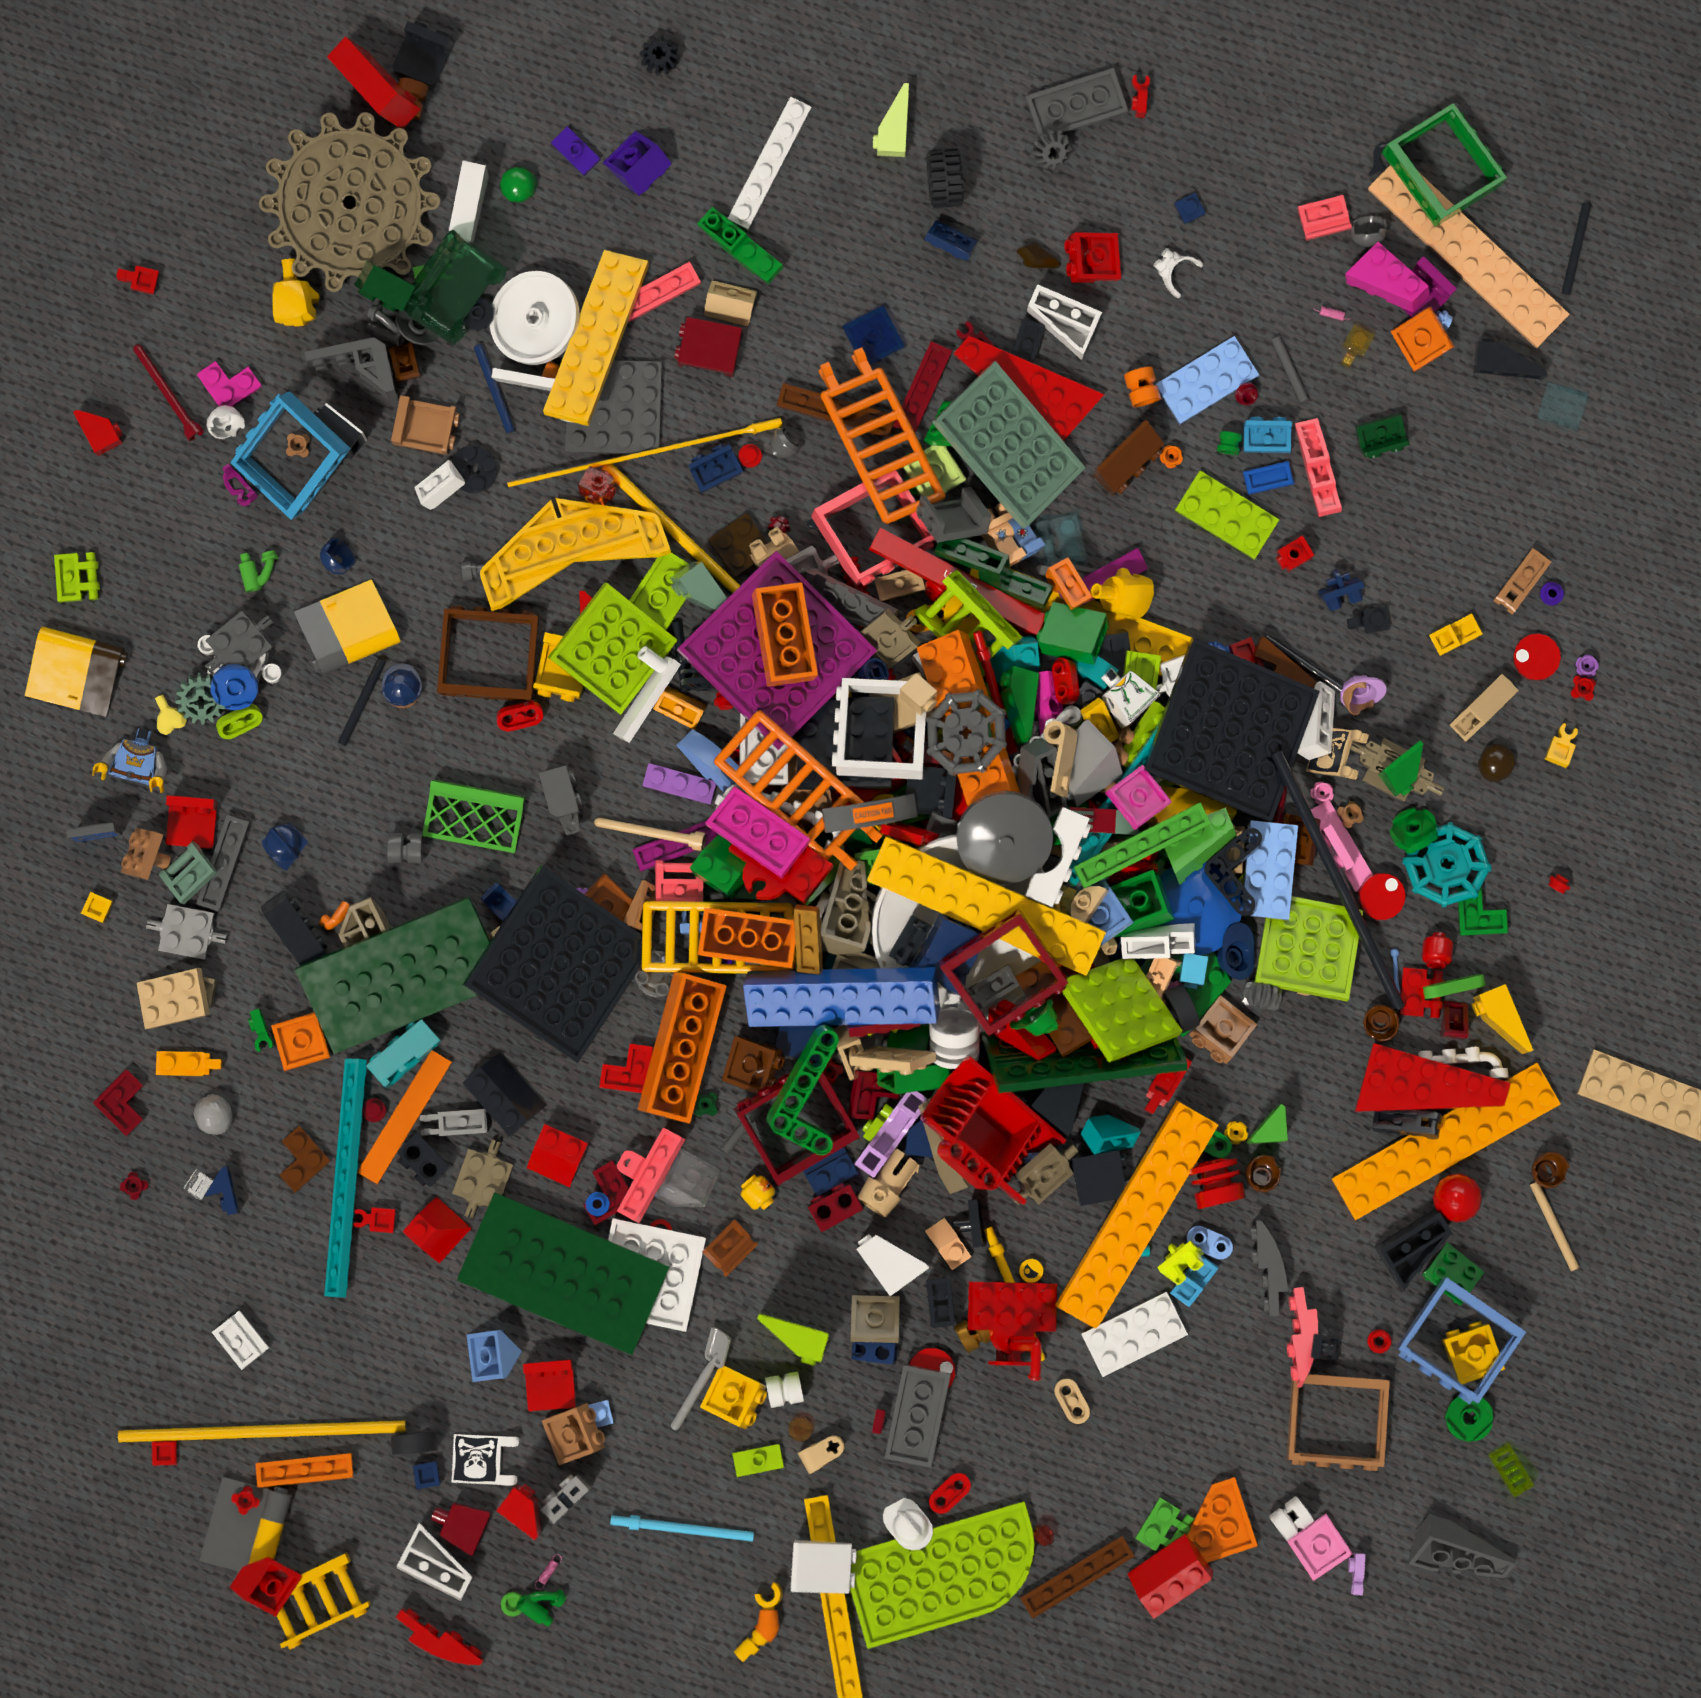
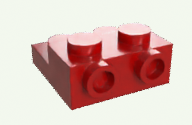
M1075 232L1068 236L1064 244V250L1069 254L1070 262L1067 263L1066 274L1071 276V283H1093L1095 281H1118L1121 279L1118 233Z

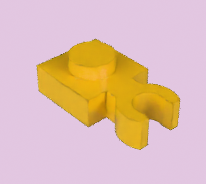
M1563 723L1558 729L1559 738L1556 736L1552 738L1544 759L1567 768L1576 747L1570 741L1576 737L1578 729L1574 728L1571 735L1565 733L1566 724Z

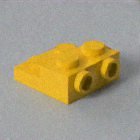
M1482 1321L1469 1324V1330L1460 1332L1459 1329L1445 1333L1446 1338L1442 1339L1457 1381L1462 1385L1482 1378L1499 1354L1490 1325L1487 1323L1482 1324Z
M724 1366L723 1368H718L700 1408L738 1427L747 1429L756 1420L757 1414L755 1410L758 1404L761 1405L767 1397V1392L765 1391L767 1386Z

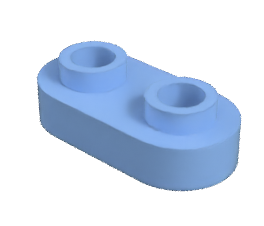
M1195 1226L1187 1233V1243L1191 1241L1196 1247L1201 1248L1204 1254L1216 1259H1225L1232 1253V1242L1226 1236L1202 1226ZM1197 1233L1203 1235V1241L1200 1243L1195 1241ZM1218 1243H1223L1225 1245V1250L1223 1252H1219L1216 1247Z

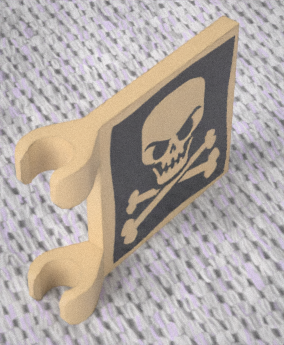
M1333 728L1331 753L1309 760L1306 771L1356 780L1359 771L1346 766L1352 741L1367 743L1369 735L1359 730Z

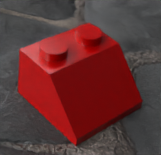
M544 1124L526 1168L570 1187L589 1144Z

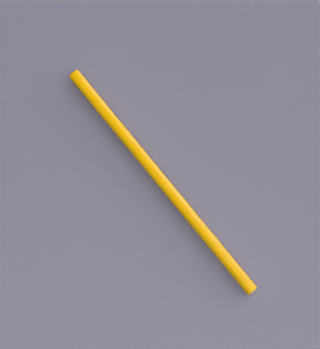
M613 464L602 467V470L646 512L655 513L659 517L662 527L698 562H702L706 569L732 594L740 587L722 567Z
M406 1421L118 1430V1442L406 1433Z

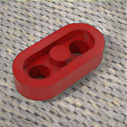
M1058 658L1052 667L1055 696L1059 703L1072 705L1079 697L1076 665L1071 659Z
M526 701L506 706L497 712V725L506 732L534 726L542 721L543 710L536 701ZM530 709L535 710V711H534L533 713H531V714L527 712V711L530 710ZM506 715L512 716L510 719L504 718Z
M962 1473L952 1474L930 1495L929 1505L931 1509L936 1513L943 1514L953 1508L970 1491L971 1483L969 1478ZM957 1480L963 1482V1487L959 1490L954 1488V1483ZM938 1497L945 1498L946 1502L943 1506H939L936 1503Z

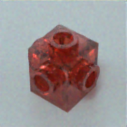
M589 466L578 484L579 495L585 497L589 503L594 505H605L608 500L611 501L617 490L615 488V480L609 472L605 470L599 471Z

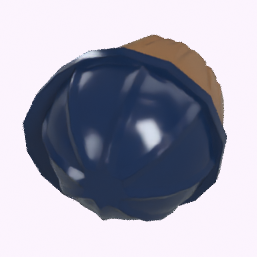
M408 664L391 666L385 672L382 681V694L386 701L397 708H408L418 701L422 691V683L417 671Z

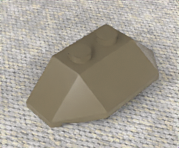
M369 897L349 906L339 932V937L344 947H347L386 931L391 926L383 910L372 897Z

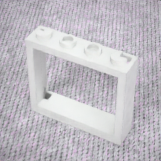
M842 678V686H837L836 700L841 701L840 708L835 709V722L839 723V730H834L833 744L838 745L837 752L832 754V766H836L837 775L922 780L926 711L921 716L916 713L913 764L844 760L849 692L900 694V688L907 681Z

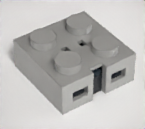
M570 1474L559 1485L562 1488L559 1493L556 1494L553 1491L542 1501L545 1506L541 1511L553 1523L562 1517L591 1489L579 1474L575 1477Z

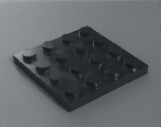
M831 697L798 730V744L850 790L892 789V778L837 775L836 766H832V754L837 752L838 745L833 744L834 730H839V723L835 722V709L840 708L841 701L836 700V697ZM848 697L844 760L893 763L894 697ZM797 755L798 773L806 763ZM812 770L797 787V790H815L824 779L816 771ZM832 786L828 788V790H836Z

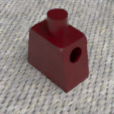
M453 1503L449 1512L436 1507L431 1520L443 1525L440 1532L441 1537L473 1556L492 1512Z

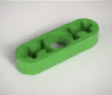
M1476 974L1424 986L1423 992L1425 999L1484 987L1486 983L1484 974Z

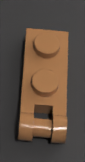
M1532 548L1493 601L1498 605L1501 603L1513 615L1551 564V561ZM1509 591L1517 596L1514 601L1506 596Z

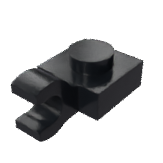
M1386 606L1362 610L1363 617H1354L1347 620L1348 630L1365 627L1366 634L1390 629Z

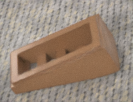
M642 880L623 921L639 933H642L644 901H655V885L646 880ZM652 910V922H653L655 910Z

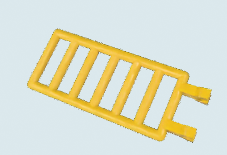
M646 901L643 904L642 970L644 972L747 974L748 971L792 970V968L763 964H745L742 961H736V964H722L721 958L712 957V964L698 963L699 911H704V908L740 913L760 912L761 916L770 917V912H784V919L794 920V908L791 903ZM652 910L666 911L665 963H651ZM676 911H690L689 963H675Z

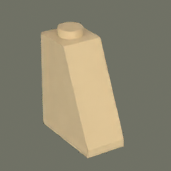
M1501 674L1450 726L1467 741L1519 690L1509 679Z

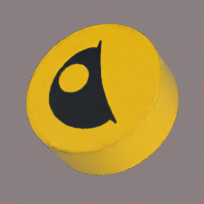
M1027 1259L1020 1265L1019 1274L1024 1281L1034 1283L1041 1279L1043 1267L1039 1261Z

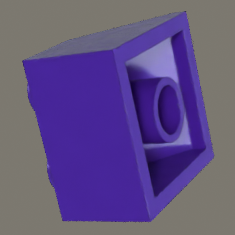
M634 131L603 162L629 190L638 196L647 191L650 185L659 176L663 175L672 164L657 144L637 131Z

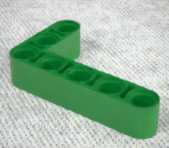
M820 1025L814 1030L767 1114V1122L775 1133L818 1155L828 1154L832 1150L833 1142L823 1129L801 1119L798 1115L838 1045L839 1037L828 1025ZM826 1033H830V1040L825 1043L821 1042V1037ZM819 1054L817 1062L809 1063L812 1055ZM808 1075L805 1083H797L800 1076ZM796 1096V1100L793 1104H786V1099L788 1097ZM777 1117H784V1122L781 1125H774ZM797 1128H805V1131L802 1135H794L795 1130ZM825 1138L823 1145L815 1146L817 1139Z

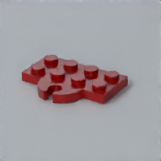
M732 844L728 848L729 852L746 863L743 869V881L749 893L753 891V885L756 881H764L766 883V887L756 894V898L760 900H772L780 897L787 891L805 904L833 868L832 863L809 847H806L784 877L780 878Z

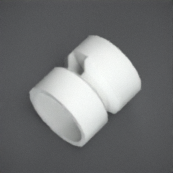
M798 1372L787 1373L782 1379L778 1375L765 1378L771 1408L784 1406L786 1401L790 1404L804 1402Z
M1296 1496L1285 1503V1509L1278 1508L1269 1515V1518L1286 1541L1298 1534V1528L1304 1529L1314 1522L1307 1509ZM1293 1512L1298 1518L1295 1522L1288 1516Z

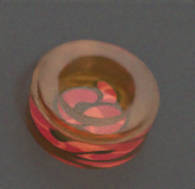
M797 1417L789 1425V1434L796 1441H805L812 1434V1424L804 1417Z

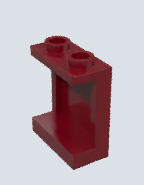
M687 317L686 323H681L679 337L683 338L681 346H676L674 359L678 360V366L680 367L686 365L724 373V376L733 377L742 328Z

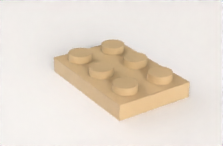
M201 968L137 983L145 1029L210 1015Z
M874 1046L851 1055L849 1058L850 1066H859L860 1070L879 1068L880 1072L898 1070L900 1074H913L914 1070L925 1069L928 1064L936 1062V1052Z

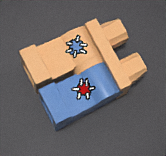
M1001 503L995 506L1000 515L998 518L994 516L991 509H987L991 514L988 533L981 535V537H984L985 543L989 548L1009 555L1010 567L1036 554L1045 546L1041 537L1037 538L1029 525L1022 529Z

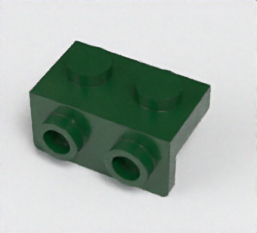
M1400 413L1354 425L1360 451L1365 457L1377 458L1384 452H1398L1403 450L1405 446L1410 445Z

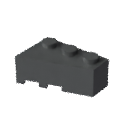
M1040 738L1021 747L1017 784L1020 793L1035 800L1044 809L1048 818L1059 814L1062 807L1068 808L1066 797L1051 792L1057 757L1056 747Z

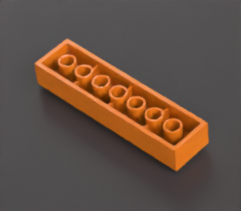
M956 630L917 647L927 682L937 690L936 708L949 692L954 694L980 689L989 698L969 634ZM972 701L958 703L960 709L971 708ZM981 705L979 711L987 718L991 713ZM951 707L941 717L940 721L945 722L946 717L953 713ZM995 723L991 724V738H995ZM966 727L962 731V735L965 736V739H968V735L972 734V730ZM989 743L988 746L982 749V757L985 756L993 744ZM1006 748L1000 751L987 767L986 772L957 774L968 807L977 799L993 792L1013 791L1020 793ZM950 751L952 759H954L955 754ZM966 757L962 760V764L975 762L974 757Z

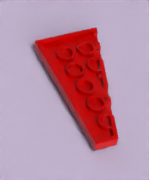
M968 336L953 353L977 376L991 363L996 361L1063 441L1105 395L971 336Z
M1373 1043L1354 1112L1505 1106L1511 1083Z

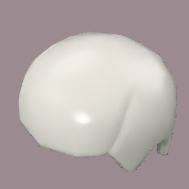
M223 405L217 407L207 419L209 433L218 439H225L230 436L235 437L239 428L244 429L245 427L244 418L232 406ZM231 425L230 431H225L226 426Z

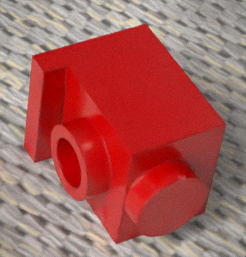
M1302 535L1276 552L1278 555L1276 561L1282 570L1286 568L1289 573L1311 560L1315 555ZM1293 550L1297 551L1298 557L1292 558L1290 552Z

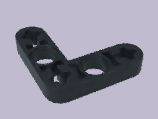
M1255 828L1244 830L1205 865V873L1236 912L1245 917L1251 916L1256 912L1257 902L1232 871L1263 845L1264 837ZM1250 833L1252 835L1257 834V843L1255 845L1253 843H1249L1247 846H1245L1249 849V851L1245 853V850L1238 844V842L1241 841L1243 844H1245L1249 840L1248 835ZM1231 848H1238L1240 850V858L1236 861L1228 858V851ZM1213 864L1217 866L1221 864L1219 870L1224 876L1227 873L1230 874L1220 884L1217 881L1221 880V878L1215 873L1212 875L1210 873L1213 870L1211 867ZM1229 881H1234L1237 884V890L1233 894H1227L1224 889L1225 884ZM1242 891L1245 893L1241 895L1243 900L1252 902L1249 905L1251 908L1249 911L1245 909L1241 911L1242 904L1238 899L1235 902L1232 901Z

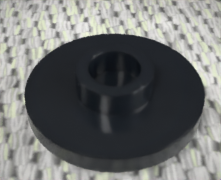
M483 298L470 300L462 311L464 323L470 329L476 331L489 327L495 316L492 304Z

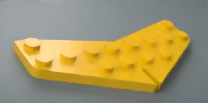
M556 498L561 518H557L552 501L550 500L481 568L480 577L491 610L494 611L505 607L574 562L651 558L671 554L659 517L651 512Z

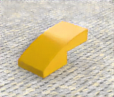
M1471 613L1429 636L1441 656L1483 635Z

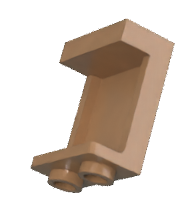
M400 395L391 442L397 446L448 455L449 449H454L456 436H452L453 428L459 425L460 413H457L456 406L446 407L414 401L410 397Z

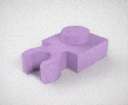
M1353 1553V1558H1349L1348 1572H1352L1351 1594L1363 1595L1364 1553Z

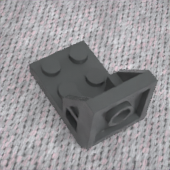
M373 337L305 352L308 365L311 370L315 369L316 372L327 371L330 369L329 366L336 364L339 367H347L352 365V361H355L356 370L359 372L361 379L388 400L398 399L389 352L385 344Z

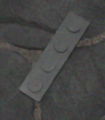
M226 815L210 862L218 873L201 888L197 905L220 912L250 822Z

